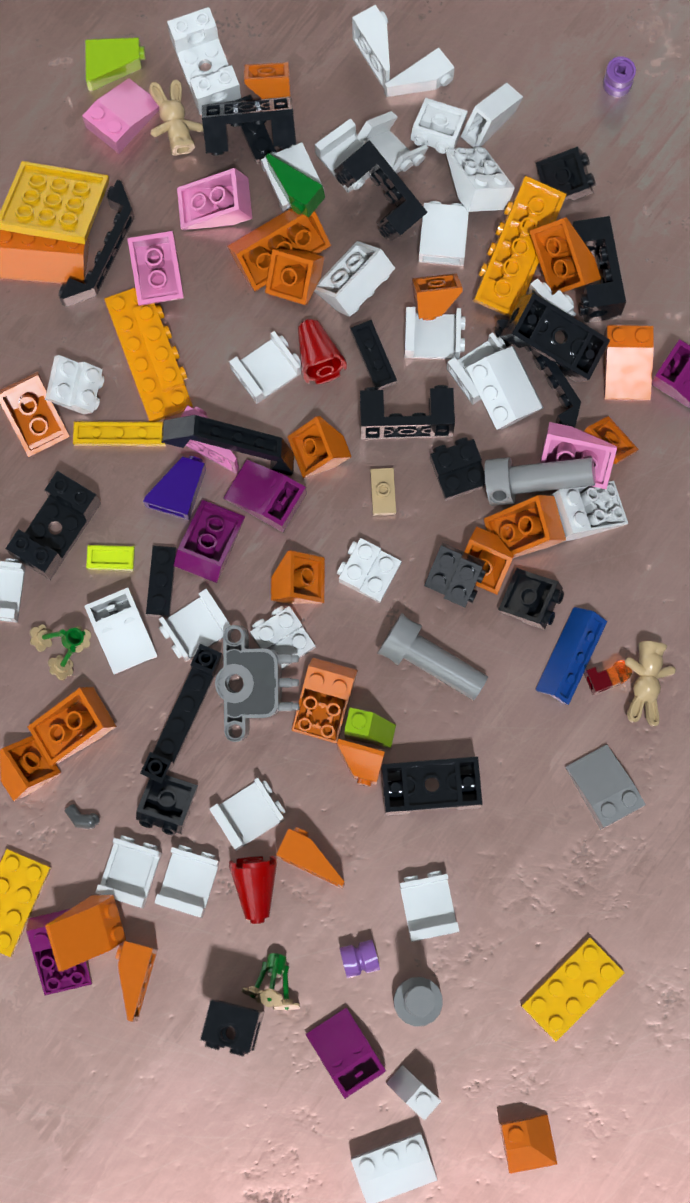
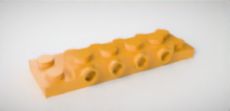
M528 176L523 178L516 198L513 202L509 201L504 210V214L507 215L505 222H500L495 234L499 237L496 243H491L487 251V255L490 256L487 264H482L478 273L482 278L473 299L474 302L511 317L521 296L526 295L539 263L530 231L556 221L567 195L566 193Z
M136 288L104 298L149 421L157 422L182 413L187 406L193 408L184 380L188 379L183 366L178 367L176 360L180 359L176 346H170L168 339H171L172 336L168 325L163 326L161 319L165 318L161 306H155V303L139 306Z

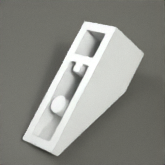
M437 48L385 83L384 94L387 97L436 90L440 86L445 87L453 80L455 67L441 49Z

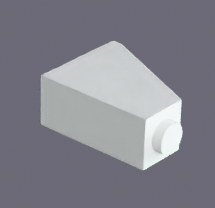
M505 83L474 107L460 137L473 148L482 147L516 112L523 96L508 83Z
M403 1065L386 1083L424 1121L441 1102L433 1092Z

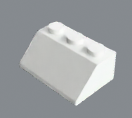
M356 241L320 279L314 292L336 311L350 317L359 310L361 304L367 298L374 294L377 287L389 278L395 267L382 249Z
M514 346L489 355L466 367L496 430L505 429L544 408Z
M421 1132L351 1157V1162L366 1203H378L437 1181Z

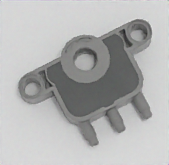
M231 625L224 631V667L220 669L215 680L216 691L224 700V733L226 738L232 742L242 741L247 738L250 731L249 718H266L274 716L279 711L299 710V703L282 702V688L299 686L298 679L282 678V664L299 662V656L278 654L273 649L268 648L249 649L248 631L240 625ZM234 629H238L241 633V639L238 642H234L231 639V632ZM235 674L241 676L244 682L243 688L239 692L233 691L229 684L231 677ZM235 724L242 728L240 737H235L232 733V727Z

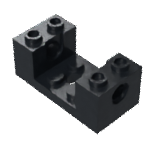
M291 96L202 105L206 153L217 156L229 151L227 124L238 127L246 122L264 124L267 122L266 120H271L274 147L278 146L280 149H287L292 147V145H296Z
M370 140L334 169L337 181L342 186L346 185L347 188L369 171L373 183L376 186L382 187L385 191L386 199L391 204L395 203L397 207L377 223L380 227L378 230L385 239L389 238L392 241L398 238L428 213Z
M610 216L573 221L572 226L593 256H597L598 269H602L603 273L601 284L585 286L584 294L580 296L581 302H578L579 315L583 316L584 323L620 318L626 304V298Z
M535 293L521 296L500 336L518 348L529 346L559 364L562 373L575 382L590 380L610 342V339ZM557 331L564 333L565 340L562 344L555 340V333Z
M437 385L434 388H430L428 416L425 413H414L412 416L393 413L389 417H384L383 390H378L376 387L365 388L360 391L361 439L453 437L455 426L454 389L448 388L446 385Z
M59 471L55 473L45 488L48 499L24 533L18 529L5 548L13 558L49 580L52 579L101 505L95 493ZM55 523L62 525V531L57 535L50 533V527Z
M478 756L381 765L385 816L409 814L410 811L456 808V810L479 809L483 805ZM427 779H436L439 783V788L434 792L428 791L425 788Z
M210 1000L200 1040L205 1041V1047L220 1050V1047L230 1048L229 1053L244 1056V1054L251 1053L256 1047L264 1012L221 1000ZM230 1026L236 1031V1036L233 1040L227 1036V1029Z

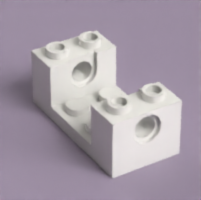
M207 7L167 21L170 39L199 114H202V105L229 103L240 99V85L232 65H228L218 39L217 26L210 8ZM204 63L212 66L208 71H202L199 67Z

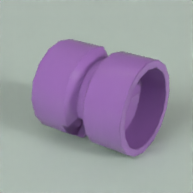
M620 56L613 58L609 62L603 80V87L609 95L622 97L629 93L636 74L634 63L629 58Z
M373 940L360 942L357 948L353 945L339 948L347 979L359 976L362 970L366 973L380 970Z

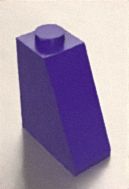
M182 456L144 497L143 503L145 507L190 520L206 472L203 460L195 456H189V458Z

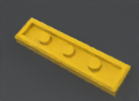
M74 421V446H166L165 443H161L163 422Z

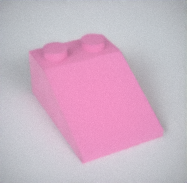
M128 78L97 99L82 117L88 130L120 154L159 111V106L149 93Z
M236 168L177 187L180 226L182 230L229 226L252 219L249 179Z
M173 231L127 238L138 305L142 306L184 299Z
M187 406L181 417L197 415L209 418L206 416L207 413L201 408L194 407L193 409L190 406ZM189 440L185 445L238 474L237 458L231 450L194 440Z
M549 422L540 463L593 458L596 483L592 487L607 489L617 446L572 426Z

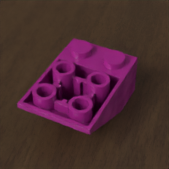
M679 339L656 373L652 385L689 409L690 345Z
M246 460L223 499L283 533L307 492L305 486L286 475Z
M70 909L28 918L26 932L44 995L92 984L88 961L64 971H58L45 925Z
M347 1007L305 1034L344 1099L386 1072Z

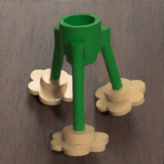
M42 624L31 628L30 636L32 638L30 643L35 646L36 650L42 652L45 651L46 647L52 646V638L61 637V642L68 649L65 657L58 655L57 658H50L48 665L50 667V674L56 675L59 680H65L67 676H72L73 662L70 660V657L74 652L80 653L84 648L90 646L91 632L86 629L83 630L81 626H76L67 631L61 629L58 632H53L51 629H46V626Z
M278 953L268 954L267 962H263L255 986H249L248 989L243 987L241 992L256 999L258 1003L264 1004L266 1007L273 1006V1010L300 1008L299 1003H294L293 999H289V966L286 965L287 957ZM267 972V975L271 977L269 989L262 991L259 988ZM281 975H283V995L274 990L276 978H280Z

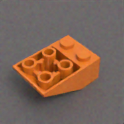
M312 658L308 665L299 700V710L296 711L291 731L337 744L358 670Z

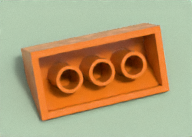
M290 208L227 247L251 288L257 291L267 284L272 249L299 250L317 255L330 247L331 244L315 211L308 218L302 213H295Z
M0 230V279L66 284L68 279L71 278L85 284L89 240L87 238L85 244Z

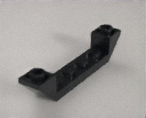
M117 180L107 193L110 208L119 211L114 218V227L105 236V246L102 252L99 251L97 253L93 270L89 271L86 275V285L71 278L68 279L66 284H62L59 290V298L65 307L97 296L135 218L120 180Z
M497 320L495 327L497 337L501 336L509 320ZM501 338L507 347L512 345L510 342ZM529 346L525 347L528 352L531 351L535 356L534 361L540 371L544 370L549 386L553 390L556 389L560 395L558 398L561 405L565 409L568 408V410L557 416L556 423L575 428L581 405L579 397L557 363Z
M197 415L163 421L161 443L184 448L189 440H194L271 460V470L290 476L293 475L294 453L281 437Z
M202 644L199 645L190 665L192 669L153 753L150 752L140 772L141 775L161 784L175 765L210 689L222 653Z

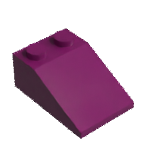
M202 500L177 549L174 566L217 583L227 563L245 516Z

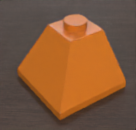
M289 63L245 64L244 84L262 99L290 97Z
M272 249L265 293L307 305L321 279L325 257L306 251Z
M457 273L412 278L416 311L419 319L423 318V320L429 321L442 316L463 292Z
M316 416L287 436L303 478L335 468L352 457L344 436L321 416Z
M609 416L588 426L583 431L617 446L613 464L621 462L639 450Z
M476 526L467 544L465 553L486 561L483 567L484 570H487L482 583L477 582L476 586L497 595L514 556L499 536Z
M292 550L287 551L271 577V601L287 604H323L325 558Z
M33 736L22 739L0 750L1 783L13 801L33 793L61 774L57 765H49Z
M338 738L337 749L353 778L358 779L357 783L367 787H371V784L376 785L385 752Z
M548 1114L499 1123L509 1174L558 1165Z

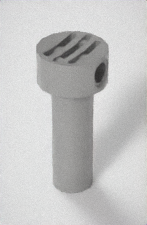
M510 457L487 459L485 461V485L488 501L491 506L514 504L516 494L595 486L596 483L593 458L513 466Z
M402 613L377 654L389 658L397 666L404 658L474 701L485 685L488 676L419 635L418 633L422 625L411 621Z
M412 977L402 982L396 989L394 1009L398 1017L405 1023L415 1027L426 1026L434 1022L439 1016L443 1006L442 994L438 986L431 980L423 977Z

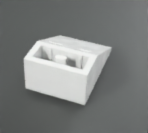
M482 147L446 149L457 196L468 212L505 210L515 187L488 151Z
M614 481L608 482L607 489L592 486L559 489L550 495L555 497L566 541L580 539L628 524Z
M129 588L85 605L91 624L114 675L158 657Z

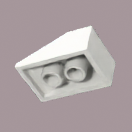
M374 5L352 17V39L385 90V83L390 81L388 19L383 11L380 12L377 6Z

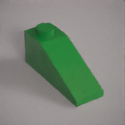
M268 153L266 159L269 170L290 204L291 209L295 213H302L309 218L325 199L323 185Z

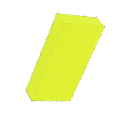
M88 545L86 568L87 570L134 571L135 547Z

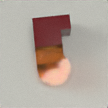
M621 660L617 661L611 668L601 672H597L596 667L588 669L584 676L592 695L625 683L631 677L632 669L625 665V661Z

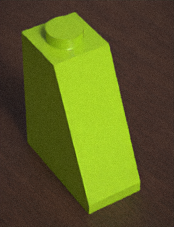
M139 38L85 40L86 83L88 90L94 91L142 69L141 60H145V47L140 45Z
M349 708L344 731L345 739L391 748L396 725L373 712Z

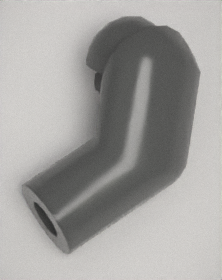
M75 804L70 805L64 810L77 828L93 829L100 822V818L96 813H91L90 815L81 814Z

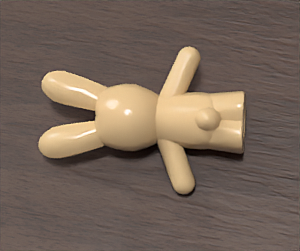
M178 80L172 81L169 87L170 100H167L162 87L157 82H152L149 86V92L159 106V115L164 123L153 128L151 135L158 137L168 131L171 154H189L195 147L189 130L202 132L203 124L184 119L185 109L181 104L182 86Z
M653 641L640 642L639 661L637 662L630 657L625 659V665L640 675L634 683L633 692L635 697L627 712L628 720L632 723L637 722L641 718L645 703L647 722L650 726H657L659 724L657 698L661 686L658 679L671 676L676 672L673 666L662 668V657L667 649L666 644Z

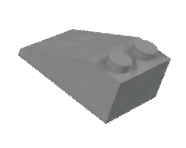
M608 745L565 767L600 830L646 805L636 786Z

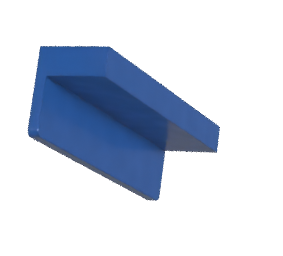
M573 608L539 680L536 691L551 695L562 704H570L606 626L607 621L591 610Z

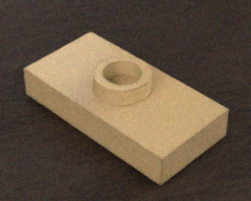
M394 468L371 469L373 516L396 515Z

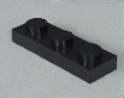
M250 94L233 102L250 101L253 99ZM246 122L240 126L256 164L261 162V159L268 153L276 152L264 124Z
M372 320L351 327V334L373 386L381 390L397 384L396 376Z
M153 546L146 607L147 616L170 617L176 547Z

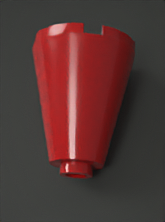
M313 319L304 320L298 327L303 379L309 384V381H315L316 384H324L341 376L339 372L343 368L344 371L347 368L344 356L319 321Z
M263 856L237 858L236 863L232 860L229 861V868L245 919L250 920L252 924L264 923L265 918L270 916L277 857L269 856L270 861H263Z

